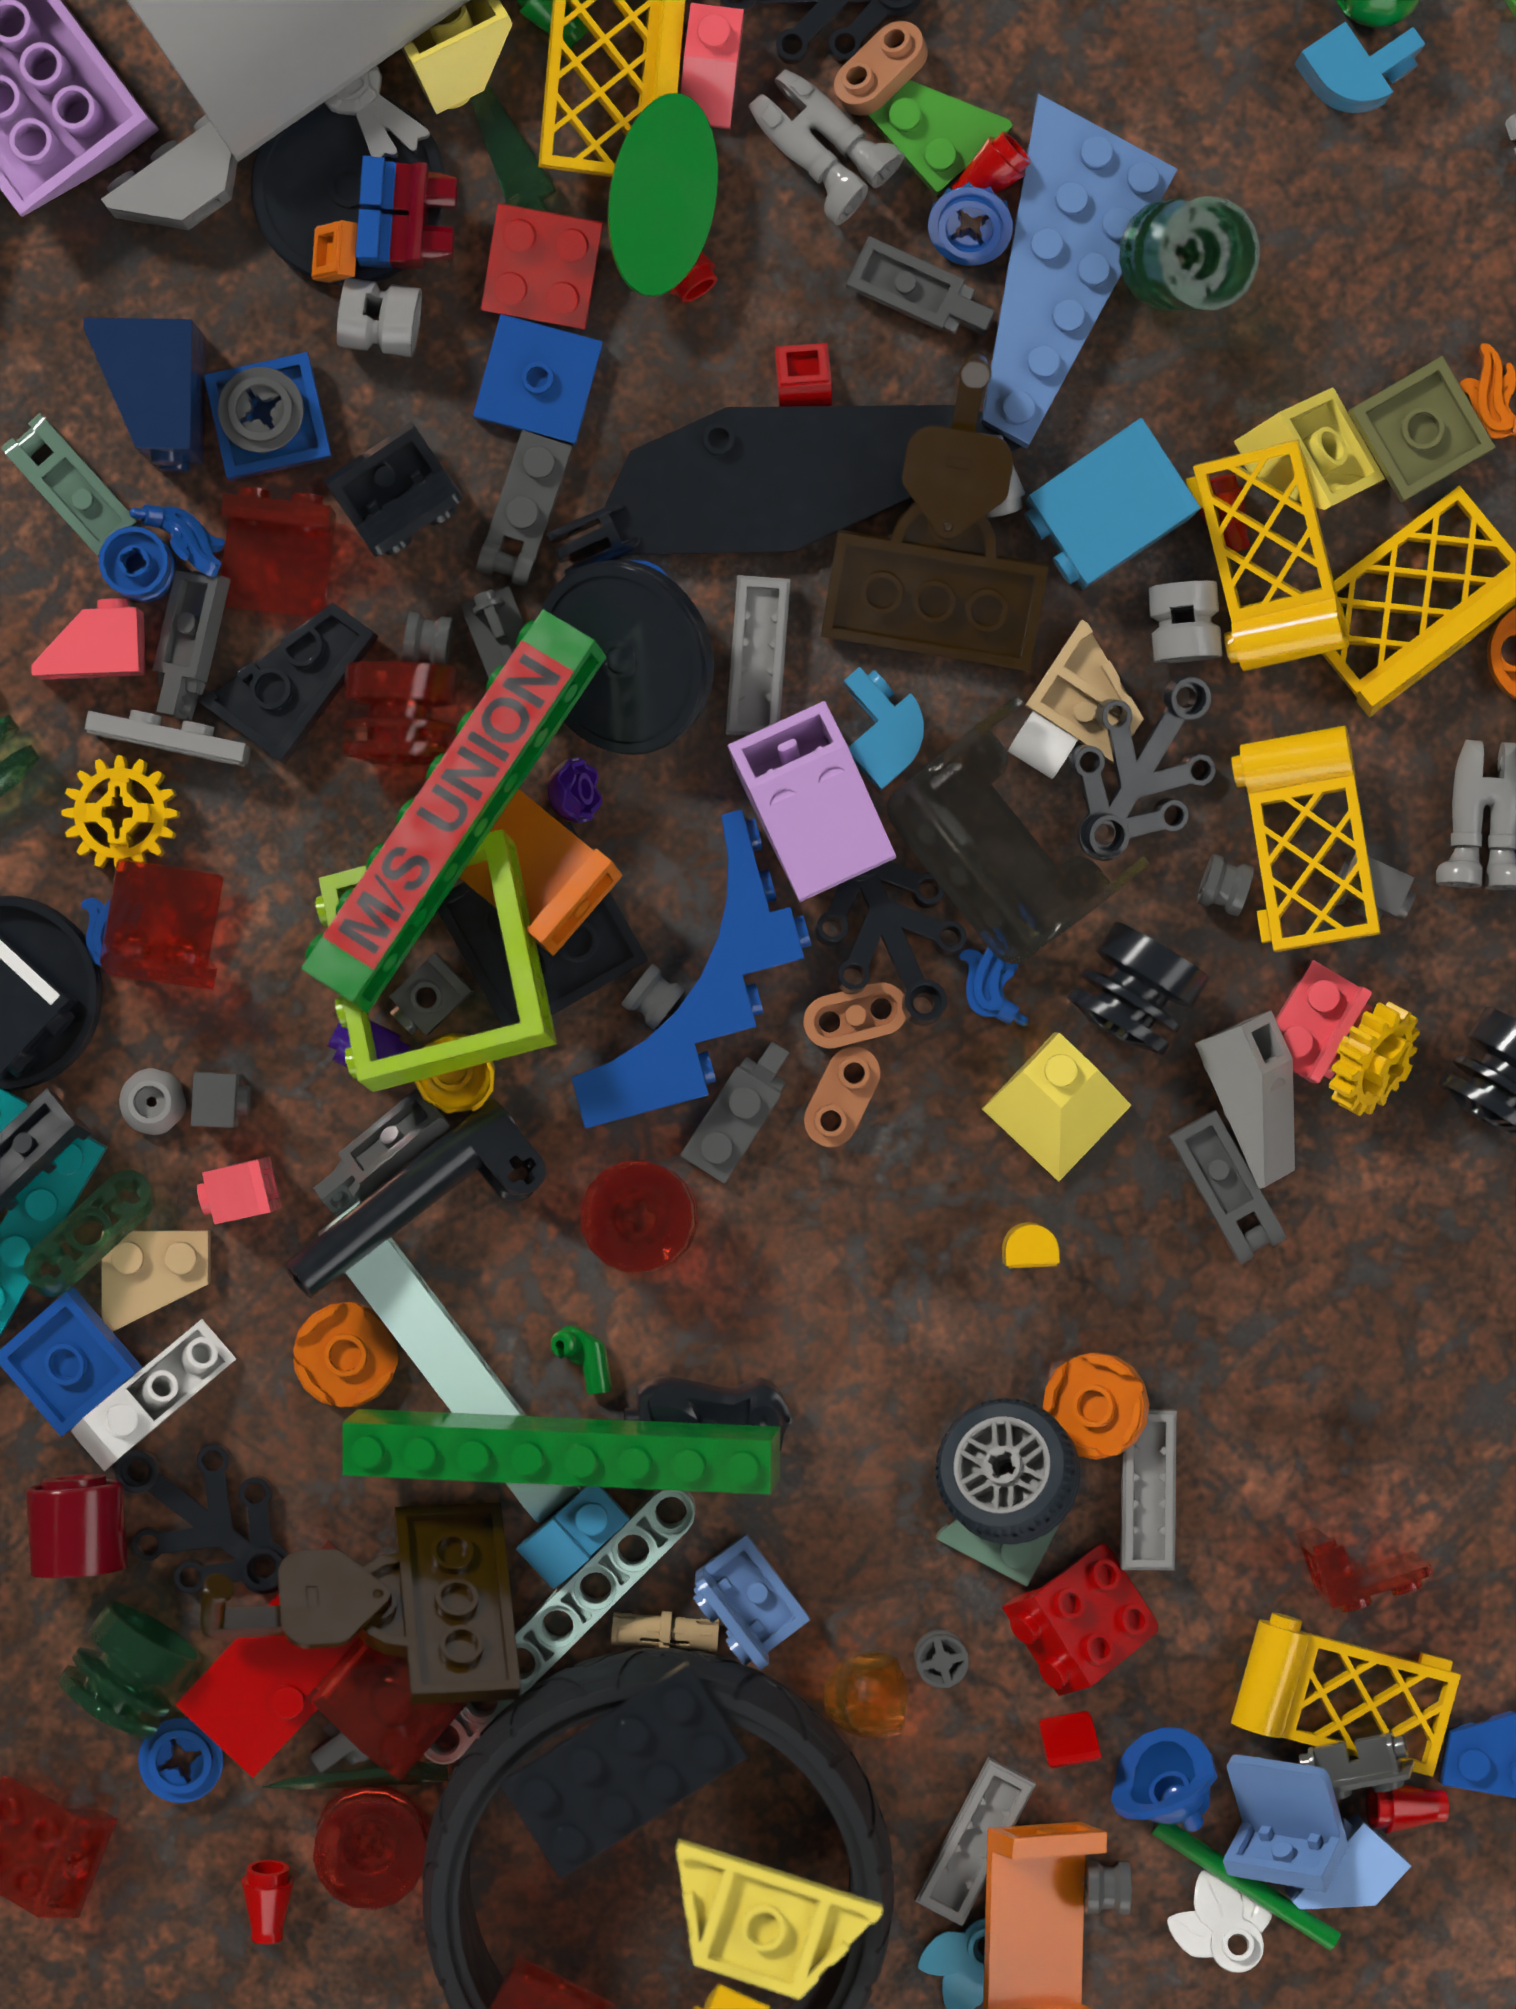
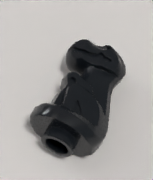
M659 1376L637 1386V1407L624 1408V1420L780 1427V1451L785 1430L793 1422V1412L783 1394L771 1380L762 1377L750 1380L736 1387H719L682 1378Z

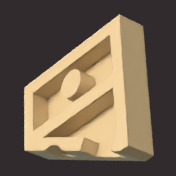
M1081 620L1027 701L1025 707L1078 739L1079 743L1097 747L1104 754L1105 760L1114 764L1108 732L1101 728L1096 720V710L1099 704L1107 699L1126 702L1132 711V721L1129 725L1131 736H1133L1144 718L1131 696H1128L1111 661H1108L1092 634L1093 630L1090 625ZM1114 706L1108 711L1107 719L1111 725L1119 721L1121 716L1120 709Z
M211 1230L102 1231V1320L112 1332L211 1283Z

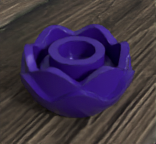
M582 758L565 759L557 765L548 780V797L553 810L565 820L573 823L591 820L594 817L593 813L602 804V796L596 788L599 774L594 767L586 764V760Z

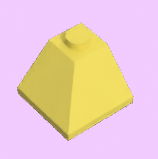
M470 0L402 47L436 115L447 109L463 106L471 97L485 90L512 27V21L500 0Z
M1334 387L1278 412L1234 441L1239 452L1244 453L1299 439L1315 506L1322 510H1326L1385 479ZM1287 454L1268 459L1257 477L1285 493L1295 477L1290 455ZM1258 462L1244 466L1248 472L1252 473ZM1296 485L1290 497L1301 502Z
M1053 1033L991 1098L982 1110L1059 1182L1129 1109L1131 1104L1062 1034Z

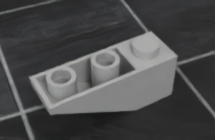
M1272 1010L1226 1027L1195 1043L1204 1069L1211 1079L1224 1109V1114L1230 1122L1245 1156L1246 1164L1251 1170L1259 1189L1295 1171L1293 1058Z

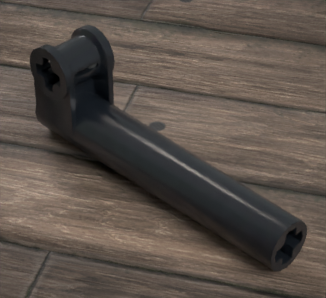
M491 1098L481 1108L473 1111L284 1265L285 1269L298 1288L306 1296L313 1298L476 1170L479 1171L495 1193L503 1200L521 1202L529 1198L543 1182L546 1174L545 1163L541 1155L537 1153L519 1131L510 1114L502 1105ZM523 1166L528 1174L524 1180L520 1179L513 1183L508 1177L512 1169L516 1170Z

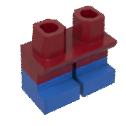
M363 155L359 202L362 209H359L356 259L359 266L367 268L424 269L425 261L453 259L454 227L429 226L427 221L428 208L456 210L458 200L457 177L430 172L428 164L424 162L413 164L385 161V158Z

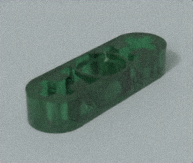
M122 1170L113 1174L27 1254L24 1261V1272L31 1287L38 1294L46 1297L64 1294L151 1213L154 1207V1194L147 1178L134 1170ZM123 1189L130 1193L137 1190L136 1193L139 1201L134 1205L128 1201L120 1204L121 1200L118 1193ZM105 1205L110 1214L114 1211L118 1220L116 1224L113 1225L107 1213L100 1209L102 1206ZM88 1221L101 1223L104 1226V1234L97 1243L82 1245L75 1240V1233L83 1223ZM67 1242L70 1250L79 1258L73 1261L69 1253L65 1254L61 1244ZM46 1261L51 1265L58 1263L61 1271L60 1275L56 1278L49 1274L43 1276L40 1269L41 1264Z

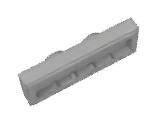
M737 575L726 735L746 737L780 721L790 579Z
M137 710L130 711L129 719L88 711L84 729L87 730V733L94 736L245 767L249 762L252 747L246 743L213 737L214 727L183 721L181 730L161 726L162 716Z
M1149 1409L1147 1425L1138 1441L1121 1454L1120 1568L1122 1570H1175L1177 1411L1175 1409Z
M990 1757L987 1758L914 1897L915 1902L963 1926L986 1882L988 1828L1015 1826L1036 1787L1035 1781Z

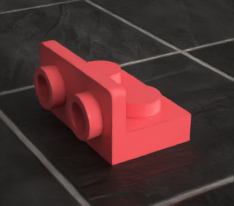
M1315 960L1309 961L1276 1017V1022L1293 1058V1072L1310 1083H1319L1323 1076L1330 1080L1336 1072L1332 1071L1331 1067L1340 1060V1054L1336 1053L1339 1043L1344 1036L1349 1034L1352 1026L1359 1027L1363 1013L1365 1011L1371 1013L1373 1006L1367 1003L1372 995V991L1363 986L1355 985Z

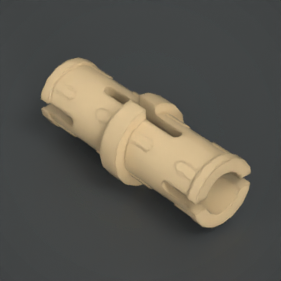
M614 1611L611 1646L676 1648L717 1654L719 1619L712 1623L709 1619L673 1617L672 1612L662 1611L661 1616Z

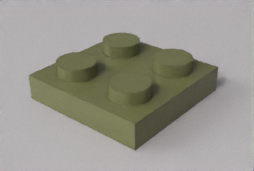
M1443 356L1348 411L1400 503L1496 448Z

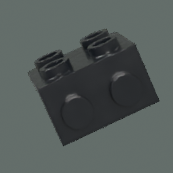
M412 421L323 480L374 557L384 553L386 555H393L401 551L412 541V534L429 523L430 525H437L450 518L457 510L456 505L464 498Z

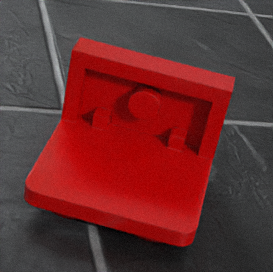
M1105 1544L1092 1547L1043 1587L1017 1595L1001 1607L1010 1620L1013 1633L1021 1642L1025 1643L1039 1665V1672L1043 1680L1050 1687L1054 1688L1058 1696L1092 1687L1158 1631V1623L1126 1572L1120 1568V1563L1111 1549Z

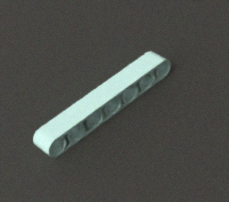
M362 1200L355 1203L348 1210H346L344 1213H342L340 1216H338L336 1219H334L332 1222L326 1225L323 1229H321L318 1232V1235H322L326 1230H328L342 1217H344L358 1204H360ZM392 1237L345 1272L452 1413L527 1416ZM506 1483L522 1506L538 1524L559 1510L581 1491L580 1486Z
M656 1489L629 1516L630 1520L595 1551L583 1566L567 1578L515 1630L516 1647L531 1652L536 1663L535 1667L529 1672L519 1673L520 1695L530 1689L689 1530L694 1521L696 1508L694 1498L689 1491ZM675 1497L683 1501L687 1513L681 1521L671 1524L660 1519L656 1506L664 1498ZM628 1535H639L648 1543L649 1552L641 1560H628L620 1553L618 1545ZM589 1573H602L610 1581L611 1590L604 1597L592 1598L583 1591L582 1579ZM551 1611H564L571 1617L574 1627L566 1635H553L546 1629L544 1617ZM500 1700L495 1707L485 1711L478 1710L471 1702L442 1704L428 1717L423 1726L419 1740L422 1752L426 1758L437 1764L445 1765L455 1762L464 1755L475 1739L481 1737L479 1735L482 1730L514 1700ZM439 1724L453 1726L459 1733V1743L450 1748L440 1747L432 1739V1728Z

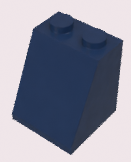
M83 317V329L135 448L151 464L158 465V471L187 473L190 472V464H204L206 337L192 319Z

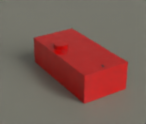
M329 1540L320 1548L339 1550ZM279 1593L267 1606L280 1605ZM358 1635L344 1646L329 1648H301L290 1643L285 1636L236 1638L181 1696L175 1706L254 1778L374 1649L367 1646Z

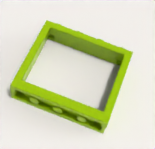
M503 829L488 833L467 866L484 861L488 862L520 1023L377 1060L369 1015L341 996L336 997L335 1007L341 1026L344 1029L348 1028L351 1047L345 1049V1059L349 1073L353 1079L357 1078L358 1082L372 1092L557 1045L536 941L526 931L532 921L516 844ZM366 865L319 878L322 896L316 897V909L323 927H329L336 916L335 910L340 898L347 890L356 887L366 872Z

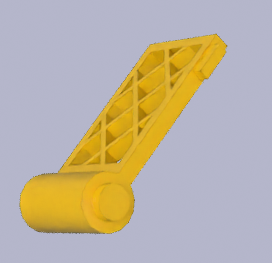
M1297 439L1194 465L1195 476L1186 478V483L1199 506L1204 509L1232 622V631L1224 633L1225 647L1231 664L1239 662L1243 671H1249L1348 648L1349 636L1346 619L1336 593L1300 440ZM1289 454L1295 477L1285 493L1257 476L1268 459ZM1258 462L1252 473L1240 467ZM1229 469L1247 480L1233 505L1228 504L1213 494L1209 478L1210 473ZM1252 485L1280 500L1265 525L1238 510ZM1296 485L1301 503L1290 497ZM1285 504L1305 517L1307 530L1297 545L1270 529ZM1217 507L1228 513L1222 524L1220 523ZM1233 517L1260 533L1246 557L1230 549L1225 543L1223 533ZM1265 536L1292 552L1278 577L1251 561ZM1309 537L1314 555L1303 549ZM1297 556L1317 567L1321 588L1301 592L1283 581ZM1230 559L1240 564L1235 575H1233ZM1245 569L1273 584L1262 602L1241 606L1236 583ZM1278 588L1289 594L1271 599Z
M1347 726L1240 745V755L1233 756L1231 759L1237 788L1246 786L1251 808L1267 907L1265 910L1257 911L1261 942H1272L1273 951L1281 952L1381 934ZM1346 791L1349 810L1336 828L1312 813L1323 795ZM1312 797L1305 807L1295 801ZM1286 802L1299 811L1300 814L1282 838L1265 826L1262 806ZM1307 818L1331 833L1313 859L1289 843ZM1350 822L1354 841L1343 834V831ZM1267 836L1278 843L1271 854ZM1338 839L1356 851L1357 863L1345 880L1320 864ZM1285 848L1309 864L1291 890L1274 878L1272 869L1273 864ZM1315 870H1318L1339 885V888L1322 911L1298 895ZM1358 874L1360 875L1362 893L1351 886ZM1276 888L1287 895L1279 906ZM1348 891L1364 902L1367 924L1344 927L1329 917V914L1345 892ZM1293 900L1318 916L1304 935L1283 937L1281 917ZM1324 921L1335 928L1317 932Z
M1272 1612L1270 1621L1259 1619L1231 1719L1233 1725L1260 1735L1285 1738L1316 1747L1346 1741L1349 1755L1358 1757L1356 1745L1351 1740L1344 1726L1370 1711L1382 1734L1393 1732L1394 1736L1397 1737L1420 1725L1428 1740L1422 1761L1413 1759L1414 1768L1412 1772L1431 1777L1434 1776L1461 1677L1459 1673L1451 1671L1452 1660L1420 1652L1417 1662L1307 1633L1301 1630L1303 1621L1280 1613ZM1318 1649L1337 1653L1346 1668L1345 1672L1323 1685L1320 1684L1313 1672ZM1348 1656L1363 1661L1353 1666ZM1376 1664L1387 1666L1396 1684L1371 1698L1358 1675ZM1398 1669L1413 1674L1403 1679ZM1426 1677L1443 1681L1439 1700L1420 1711L1408 1688ZM1352 1679L1364 1703L1339 1717L1326 1694ZM1310 1681L1314 1690L1306 1694ZM1402 1693L1414 1716L1388 1730L1376 1707ZM1320 1698L1332 1722L1314 1733L1297 1729L1302 1708ZM1434 1716L1430 1729L1426 1720ZM1338 1730L1343 1740L1328 1736ZM1404 1757L1401 1758V1761L1411 1760L1412 1758Z

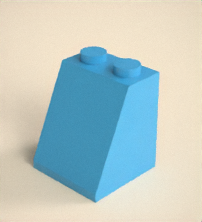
M1141 417L1030 494L1025 501L1030 510L1025 512L1024 516L1035 535L1040 540L1048 537L1055 547L1058 555L1053 557V561L1067 583L1072 584L1077 581L1081 589L1084 590L1187 523L1201 507Z

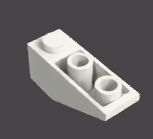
M201 1319L84 1416L70 1432L105 1472L233 1363L236 1358L204 1320Z

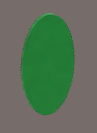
M679 93L666 94L655 99L636 118L621 145L610 184L608 231L613 259L625 283L634 292L645 297H656L666 294L687 276L704 247L716 205L718 162L712 129L700 106L693 99Z

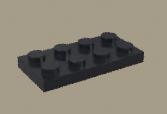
M686 1661L501 1781L500 1786L557 1875L562 1879L747 1759L748 1754L689 1662Z

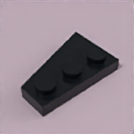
M332 602L281 640V644L257 662L251 661L236 672L237 676L217 691L211 690L200 698L198 702L277 760L286 764L379 636Z

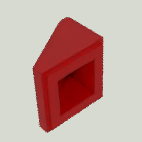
M828 344L776 346L775 359L779 407L832 406Z
M1082 1711L1040 1720L1039 1728L1044 1757L1048 1766L1052 1769L1098 1761L1101 1758L1099 1743L1089 1712Z

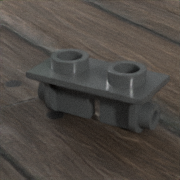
M510 586L495 592L493 589L475 595L474 600L460 605L488 678H490L498 666L506 664L517 648V637L525 626Z
M1393 1732L1356 1739L1355 1745L1359 1759L1350 1760L1346 1741L1309 1747L1308 1753L1299 1755L1300 1764L1321 1767L1328 1772L1336 1801L1350 1796L1354 1789L1372 1786L1374 1792H1386L1400 1788L1404 1785V1780L1410 1779L1414 1768L1413 1759L1401 1761V1758L1408 1757L1409 1755L1405 1736L1395 1737Z

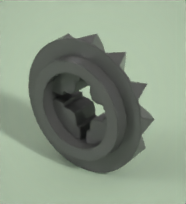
M267 367L249 368L236 374L223 388L218 403L219 421L227 437L241 449L261 454L285 448L288 442L300 432L305 411L301 394L294 382L282 372ZM251 391L256 398L259 397L264 403L272 400L275 402L282 398V400L275 403L276 407L270 411L273 418L271 421L274 425L273 429L270 430L268 425H264L259 419L252 422L248 420L242 424L243 421L248 419V415L254 411L251 405L252 400L248 395Z

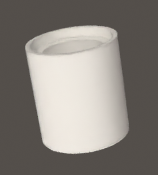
M1032 711L1009 747L1008 752L1053 779L1078 739Z

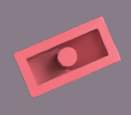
M691 3L680 94L688 96L700 106L709 121L710 127L730 130L743 33L744 9Z
M111 598L97 600V609H82L31 664L32 676L40 680L146 676L144 612L137 607H130L129 599Z
M271 1156L202 1172L204 1183L197 1184V1194L204 1216L212 1214L214 1225L266 1214L283 1208Z

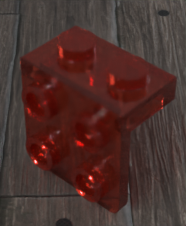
M239 487L238 495L223 494L221 515L228 523L222 576L231 579L225 607L311 618L326 608L337 514L331 506L323 505L324 497L307 493H292L291 501L270 499L271 491L254 487Z

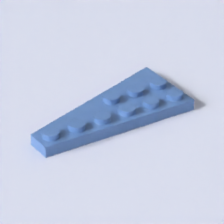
M1040 94L1036 98L1033 124L1027 149L1031 164L1024 170L1025 176L1023 177L1017 207L1003 299L990 365L991 379L987 384L980 423L1026 449L1178 170Z

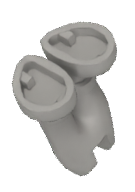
M784 69L774 81L782 94L801 113L791 121L774 102L763 94H759L748 106L757 124L768 138L786 156L807 170L817 183H824L828 194L824 204L825 215L835 225H840L850 218L863 203L868 192V185L854 172L839 163L840 160L830 150H827L814 137L811 131L816 130L821 133L845 158L849 157L856 165L862 178L873 188L883 185L896 172L903 162L905 155L894 144H875L866 140V133L857 124L854 125L842 110L821 90L803 77Z
M1465 740L1457 761L1453 786V833H1451V847L1455 849L1449 861L1443 862L1438 866L1436 870V884L1457 888H1478L1482 886V866L1479 860V848H1482L1483 834H1481L1484 807L1488 805L1490 808V835H1488V850H1490L1485 874V889L1516 890V743H1501L1497 761V778L1483 777V741Z

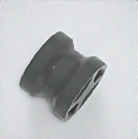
M410 612L404 636L402 663L414 666L419 661L429 662L435 669L446 670L452 639L453 618L441 616L434 621L425 619L421 613Z
M1212 854L1199 887L1196 903L1206 907L1213 903L1223 906L1227 914L1237 917L1248 895L1254 867L1247 864H1241L1236 867L1227 864L1223 856Z
M652 963L620 1005L628 1011L637 1010L645 1017L646 1025L655 1030L686 989L678 983L670 984L663 979L661 970Z
M934 1629L925 1633L918 1640L914 1650L916 1668L926 1683L937 1688H949L958 1684L964 1678L969 1667L968 1653L962 1640L954 1632L946 1629Z
M1086 1860L1084 1889L1086 1915H1097L1104 1909L1113 1910L1117 1915L1129 1916L1132 1892L1130 1862L1118 1861L1114 1866H1102L1097 1860Z

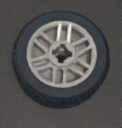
M1000 1398L985 1401L975 1407H971L950 1425V1429L946 1431L938 1448L935 1476L942 1501L949 1512L966 1529L990 1542L1021 1544L1048 1534L1065 1519L1067 1513L1073 1507L1079 1491L1081 1469L1078 1453L1072 1439L1050 1413L1024 1400ZM1004 1468L1007 1470L1015 1468L1013 1474L1001 1475Z

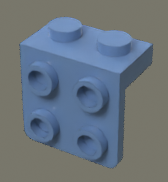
M747 1533L743 1534L696 1570V1588H694L696 1595L693 1598L712 1623L718 1618L722 1620L728 1628L726 1634L729 1638L726 1639V1642L744 1666L753 1661L761 1671L769 1664L768 1652L811 1620L809 1614Z
M1238 1754L1232 1755L1227 1764V1771L1242 1823L1223 1859L1227 1875L1326 1892L1348 1848L1346 1834L1328 1772L1321 1767L1307 1764L1303 1765Z

